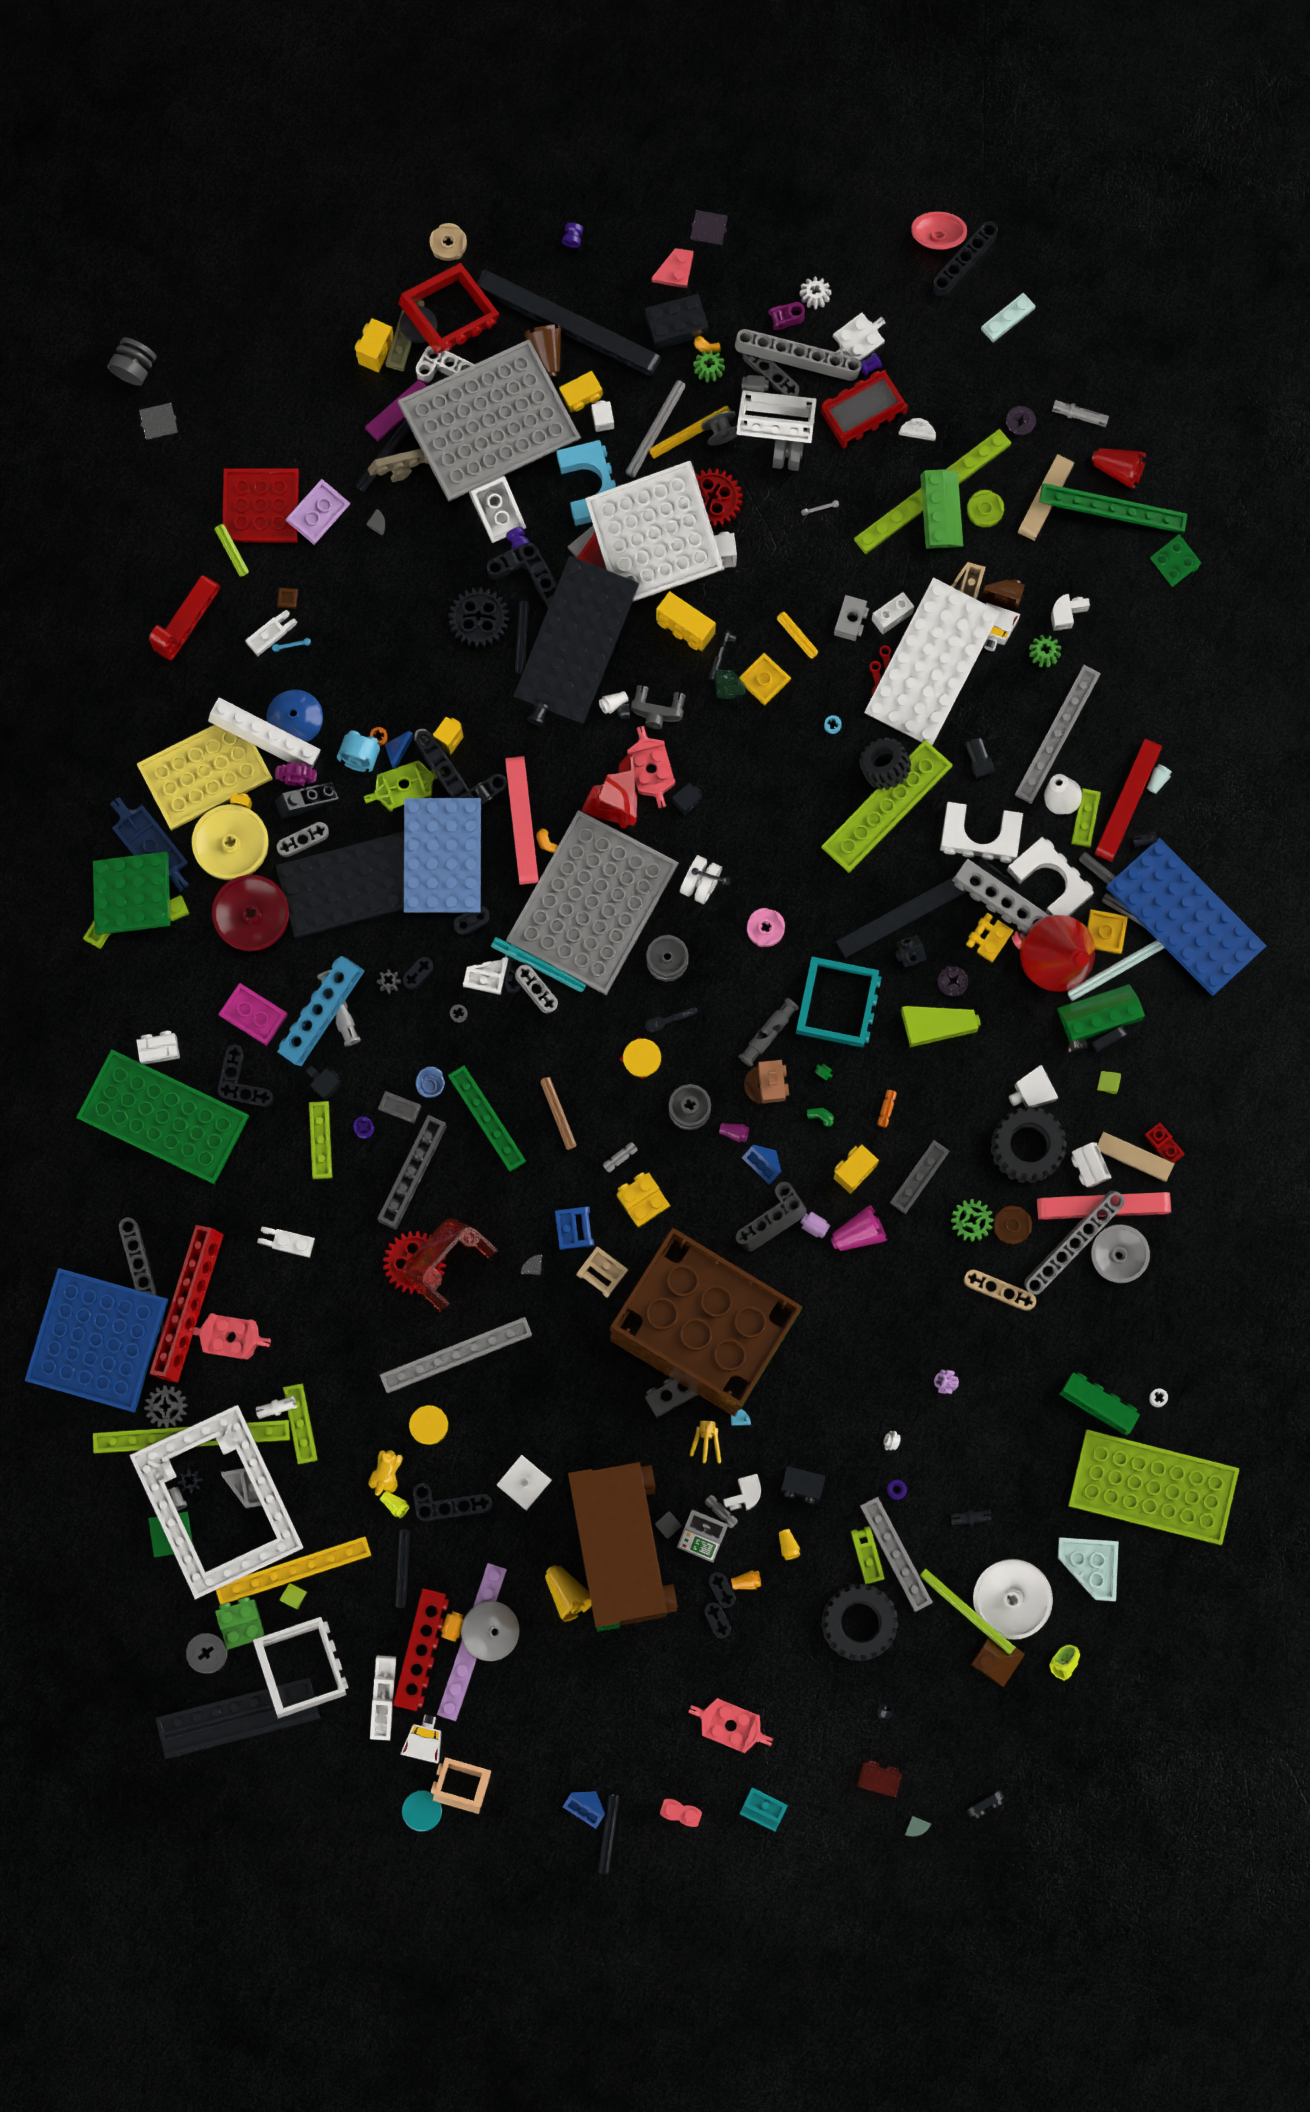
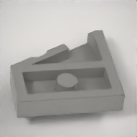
M245 1468L221 1472L222 1477L245 1508L262 1506Z

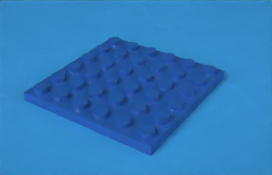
M58 1268L25 1381L136 1412L168 1299Z

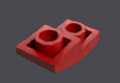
M1161 1123L1145 1134L1161 1158L1175 1163L1184 1156L1185 1153L1173 1141L1172 1136Z

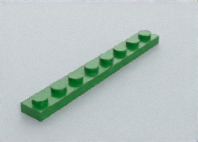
M1043 483L1041 486L1039 503L1178 533L1185 532L1186 513Z

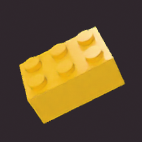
M670 591L656 609L658 625L673 631L675 637L681 640L683 638L695 650L703 651L715 635L716 623Z

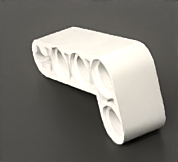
M428 346L416 366L418 380L421 379L423 383H428L433 379L437 370L451 376L475 364L446 350L436 354L438 355L437 358L431 359L429 356L436 353L431 346ZM448 362L454 363L451 367H447L445 364ZM425 369L429 371V373L427 374L420 373L422 370Z

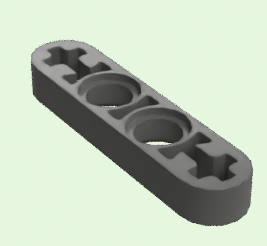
M743 353L744 361L760 376H766V380H769V384L778 393L798 397L799 386L772 360L759 357L754 358L752 355L748 357V354ZM763 362L768 363L769 369L761 370L759 365ZM774 375H780L782 376L783 380L779 383H776L773 381L772 377ZM793 388V389H794V394H793V393H789V394H788V393H787L788 389L791 390V389Z

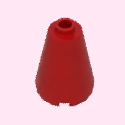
M1100 448L1094 452L1092 462H1094L1096 468L1129 488H1135L1136 486L1133 484L1134 482L1138 483L1145 466V463L1142 462V457L1146 458V453Z

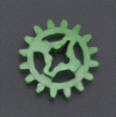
M973 1199L970 1200V1204L963 1201V1207L957 1205L958 1212L953 1211L952 1213L956 1217L951 1219V1222L956 1224L952 1229H958L957 1236L964 1235V1241L967 1237H970L971 1242L974 1241L975 1237L980 1241L982 1239L981 1234L987 1236L988 1232L986 1229H992V1226L989 1225V1223L993 1222V1219L989 1218L992 1211L986 1212L988 1206H980V1200L977 1204H974ZM972 1208L979 1210L980 1213L974 1212ZM964 1211L965 1218L959 1222L960 1214ZM970 1216H971L972 1219H975V1218L977 1219L976 1222L974 1223L975 1225H973L972 1222H970V1223L967 1222V1221L969 1220ZM985 1220V1225L983 1229L980 1230L979 1224L981 1221ZM964 1228L970 1229L972 1233L965 1231Z

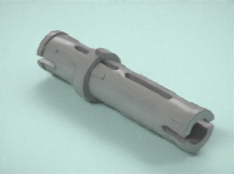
M1055 400L1052 412L1106 427L1108 415L1079 408L1073 403L1070 405Z

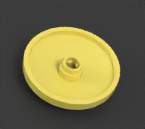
M229 804L211 809L198 821L192 836V849L199 865L208 874L223 880H232L236 877L250 875L255 872L265 860L269 847L268 833L262 820L253 811L240 805Z

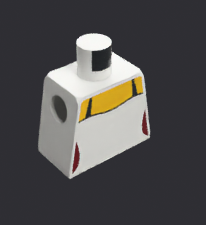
M986 603V605L1000 612L984 645L985 649L994 651L997 643L1005 645L1019 620L1020 614Z
M424 1715L422 1726L413 1724L401 1755L439 1763L441 1731L433 1729L436 1717Z

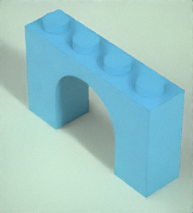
M600 440L557 450L561 474L581 469L595 472L602 480V487L597 494L616 487L615 481L610 479L609 474H612L610 463L605 461V457H607L605 445L601 446ZM585 499L570 502L575 526L592 522Z

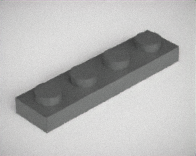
M934 1140L890 1204L906 1214L950 1151Z

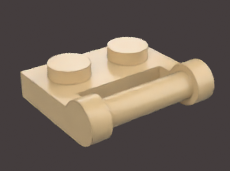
M596 1247L576 1275L586 1279L608 1298L628 1272V1269L599 1247ZM591 1266L611 1281L610 1285H605L587 1271Z

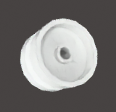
M697 855L686 874L680 893L689 897L697 888L695 900L705 904L718 880L699 874H692L693 868H698L699 871L704 872L707 866V859ZM712 863L705 873L719 877L722 867Z

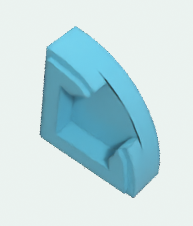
M740 1409L735 1417L731 1415V1426L751 1425V1421L747 1413Z

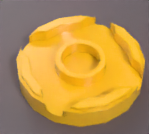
M636 1039L625 1048L623 1063L632 1075L647 1077L659 1068L661 1053L653 1041Z
M427 1405L420 1407L413 1413L410 1418L409 1428L416 1441L432 1445L440 1442L445 1437L448 1430V1420L441 1409Z

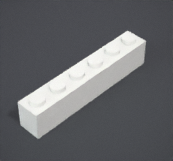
M218 698L210 712L209 722L287 762L303 763L307 765V768H313L318 759L320 749L221 698Z

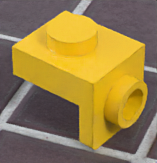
M240 792L237 795L231 794V805H240L251 810L252 801L247 794Z

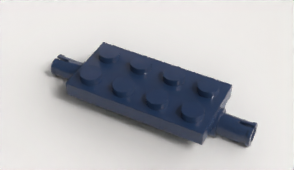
M120 797L115 799L119 806L112 801L111 807L120 816V821L112 829L134 856L167 852L169 858V880L173 882L179 892L184 890L182 885L187 888L189 883L179 872L189 863L143 805L135 810H129Z

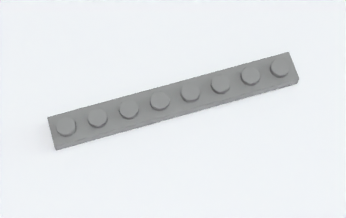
M1085 665L1082 667L1015 796L1032 804L1101 673Z
M524 1317L383 1373L380 1377L388 1394L531 1337L532 1333Z

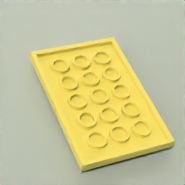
M213 725L137 763L171 831L207 813L211 809L229 802L231 794L237 795L238 792L245 794L273 780L254 744L217 725Z

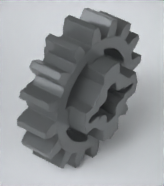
M164 1386L162 1391L157 1387V1393L150 1392L152 1398L146 1399L149 1406H146L145 1410L150 1411L146 1416L148 1418L153 1417L151 1420L152 1424L158 1421L159 1428L163 1424H165L166 1428H169L171 1423L176 1427L177 1420L183 1421L181 1415H187L183 1411V1408L188 1407L187 1404H183L186 1397H180L182 1393L180 1390L175 1393V1387H171L168 1390L167 1386ZM170 1395L175 1396L178 1402H172ZM161 1396V1400L158 1403H155L157 1398ZM166 1401L171 1406V1408L167 1409V1412L162 1409ZM175 1411H178L176 1416L171 1419V1415ZM154 1412H160L163 1420L159 1419Z

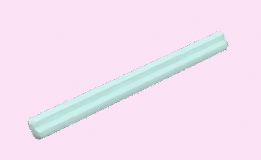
M1158 940L1152 942L1068 991V996L1071 1000L1077 999L1165 947Z

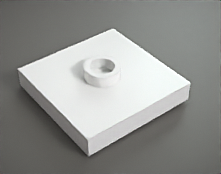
M521 1455L498 1482L497 1486L527 1511L552 1480Z

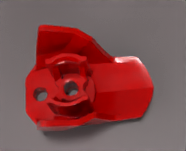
M632 754L627 755L619 765V773L607 775L603 785L592 787L581 812L596 819L618 823L621 828L635 824L637 817V793L635 792Z

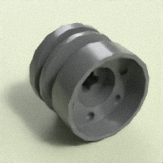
M123 337L120 345L116 348L119 354L112 356L107 367L122 380L141 386L148 374L145 369L152 367V363L157 358L156 354L142 343Z

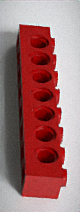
M195 1226L151 1367L150 1374L162 1380L176 1383L179 1381L222 1242L223 1234L209 1227Z

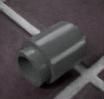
M748 375L743 377L742 391L765 393V391L769 390V380H766V376Z

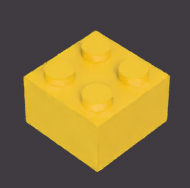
M372 318L370 323H366L364 326V335L361 340L358 339L355 350L360 365L379 373L390 351L394 335L391 326Z
M863 1145L859 1148L855 1146L849 1152L848 1160L846 1162L842 1160L834 1170V1179L850 1194L874 1170L879 1161Z

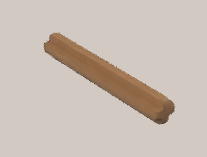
M550 1077L543 1078L541 1085L566 1149H573L576 1147V1143Z

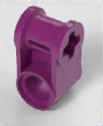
M799 302L777 306L768 311L774 323V330H782L786 327L800 324L805 318L804 306ZM794 311L801 312V314L798 316H795L792 313Z

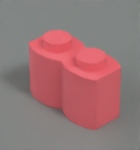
M664 1799L660 1814L666 1819L679 1820L687 1826L696 1827L699 1824L702 1812L694 1806H683L676 1800Z

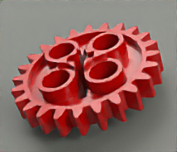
M709 468L708 474L701 470V476L696 473L695 476L705 503V509L709 505V498L713 497L716 486L720 485L715 499L712 500L707 512L710 524H713L714 529H716L718 523L723 527L724 521L730 524V517L736 519L734 512L740 513L738 506H742V501L739 499H742L743 495L739 493L741 487H735L737 480L731 482L732 475L725 477L726 471L719 474V470L716 469L715 473H712ZM705 484L712 485V488L707 490L704 489L703 486ZM725 491L728 492L730 495L727 497H722L720 493ZM714 508H720L722 511L720 513H714L712 510Z
M409 1231L407 1238L402 1233L401 1240L396 1237L394 1238L395 1245L389 1243L388 1246L391 1251L385 1250V1254L389 1257L383 1258V1261L388 1263L383 1266V1269L389 1270L385 1274L386 1277L392 1276L389 1283H397L395 1289L402 1286L403 1293L406 1289H409L412 1295L413 1290L416 1289L417 1293L420 1294L422 1288L425 1292H428V1285L434 1288L435 1284L433 1281L440 1282V1278L437 1275H444V1272L440 1269L446 1267L445 1264L441 1263L446 1257L440 1256L444 1251L443 1249L437 1250L440 1243H432L434 1237L427 1240V1233L420 1237L419 1231H417L415 1236ZM414 1245L418 1252L411 1254L408 1252L407 1247ZM425 1249L424 1254L418 1260V1265H414L407 1277H404V1273L411 1265V1260L414 1261L421 1250ZM426 1256L431 1257L433 1264H424L423 1258ZM399 1260L404 1261L406 1268L398 1269L396 1262ZM413 1272H419L422 1276V1279L419 1281L413 1280L411 1274Z

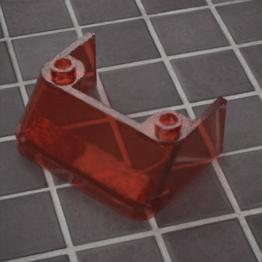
M452 1218L442 1222L402 1267L403 1276L440 1311L448 1306L449 1302L436 1291L437 1287L441 1284L442 1277L434 1267L455 1244L460 1241L466 1247L476 1246L488 1258L497 1251L476 1229Z

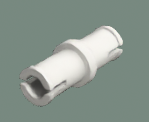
M293 1396L279 1401L273 1400L269 1404L256 1407V1411L259 1410L256 1414L259 1419L274 1414L276 1416L280 1415L281 1412L297 1408L296 1400Z

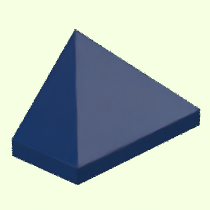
M408 731L385 744L392 769L397 768L413 739L412 732Z
M752 1145L742 1157L768 1184H771L781 1172L776 1150Z
M596 1791L573 1792L563 1805V1808L595 1829L605 1815Z

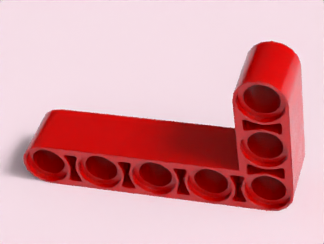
M204 575L200 577L167 628L163 629L157 625L152 630L149 640L154 651L169 660L175 657L220 588L218 583Z

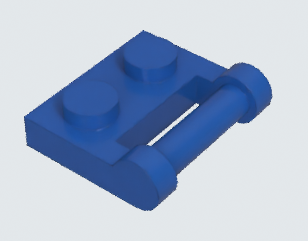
M590 1207L555 1211L560 1250L594 1246L589 1221ZM575 1215H581L584 1240L578 1241Z

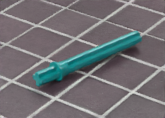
M495 937L491 947L506 954L505 957L510 956L579 992L584 991L586 983L513 946L514 943L509 944Z

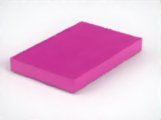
M239 983L218 1015L267 1046L288 1013Z

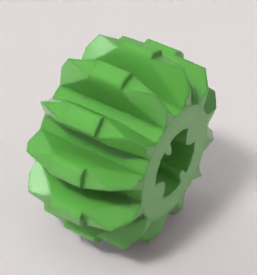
M712 350L709 351V354L703 351L702 356H696L697 361L693 365L695 367L694 373L699 374L700 380L705 377L706 382H709V378H712L715 382L716 376H722L721 371L725 370V366L722 365L724 359L719 358V352L713 355Z
M1041 635L1040 640L1035 638L1034 644L1030 645L1029 649L1031 652L1029 656L1034 657L1033 663L1039 661L1040 667L1043 666V663L1047 667H1050L1051 663L1056 664V658L1061 656V653L1058 652L1061 650V646L1056 645L1057 639L1050 641L1051 636L1045 639Z

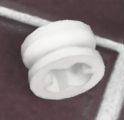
M1155 1389L1150 1394V1403L1154 1407H1162L1168 1400V1394L1163 1389ZM1155 1393L1163 1395L1162 1403L1154 1400L1156 1398Z

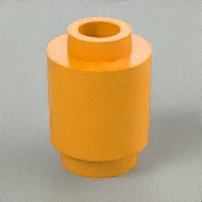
M452 1611V1614L447 1613L441 1629V1637L456 1642V1639L461 1634L464 1620L462 1619V1614Z

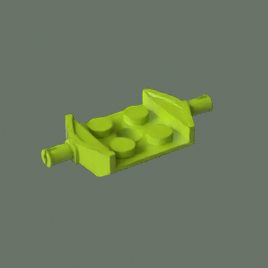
M418 760L378 774L375 793L363 797L366 804L379 800L391 812L394 808L404 805V798H431L433 781L437 778L432 771H429ZM443 768L440 769V774L445 776ZM407 780L410 784L406 789H402L399 787L400 781Z

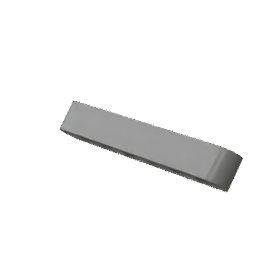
M747 329L740 330L735 341V348L738 352L848 381L857 379L861 369V362L855 357Z
M1117 1191L1107 1193L1036 1267L1024 1283L1025 1288L1031 1294L1041 1293L1124 1205L1123 1195ZM1114 1195L1119 1197L1117 1205L1110 1204V1199ZM1101 1209L1105 1210V1218L1098 1219L1097 1212ZM1092 1224V1231L1084 1233V1225ZM1072 1238L1079 1239L1077 1247L1073 1248L1070 1246ZM1059 1252H1065L1066 1258L1063 1261H1057L1056 1255ZM1051 1266L1052 1273L1047 1276L1044 1275V1267ZM1032 1280H1038V1288L1034 1290L1030 1289V1282Z

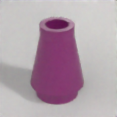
M722 1123L719 1134L725 1135L739 1143L741 1141L746 1142L749 1133V1127H746L745 1124Z

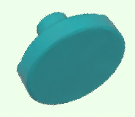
M417 1791L406 1798L402 1807V1815L405 1823L410 1828L416 1831H427L439 1823L442 1817V1805L439 1802L433 1801V1793Z

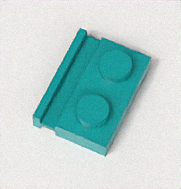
M751 1788L739 1814L776 1832L788 1805Z

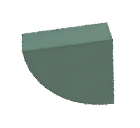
M912 1816L905 1835L919 1836L926 1832L931 1824Z

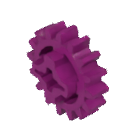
M289 762L287 765L277 766L275 777L280 779V781H285V784L288 786L304 787L305 784L310 785V783L316 782L317 772L312 770V768H307L306 764Z

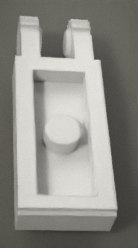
M287 610L276 618H272L246 639L245 642L257 656L297 624V621L292 619L282 627L280 623L290 615Z
M261 1228V1232L275 1235L273 1242L261 1238L258 1239L257 1243L270 1246L272 1249L310 1258L314 1238L279 1229Z

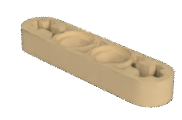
M977 1270L968 1271L964 1277V1282L969 1288L1022 1310H1031L1036 1304V1298L1030 1292ZM975 1274L976 1279L980 1281L982 1277L985 1278L982 1288L978 1287L980 1285L978 1282L971 1284L968 1276ZM993 1281L996 1284L994 1292H989L986 1289L987 1282ZM1012 1289L1015 1294L1014 1298L1006 1299L1003 1294L1004 1290ZM1018 1292L1022 1293L1020 1297L1026 1299L1027 1296L1030 1297L1032 1305L1024 1306V1301L1018 1300V1303H1015Z

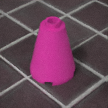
M871 1205L867 1206L832 1233L833 1238H831V1242L835 1249L839 1248L840 1251L887 1240L879 1218L873 1215L875 1211Z

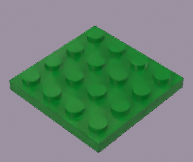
M167 852L93 861L94 925L96 935L171 926L169 858Z

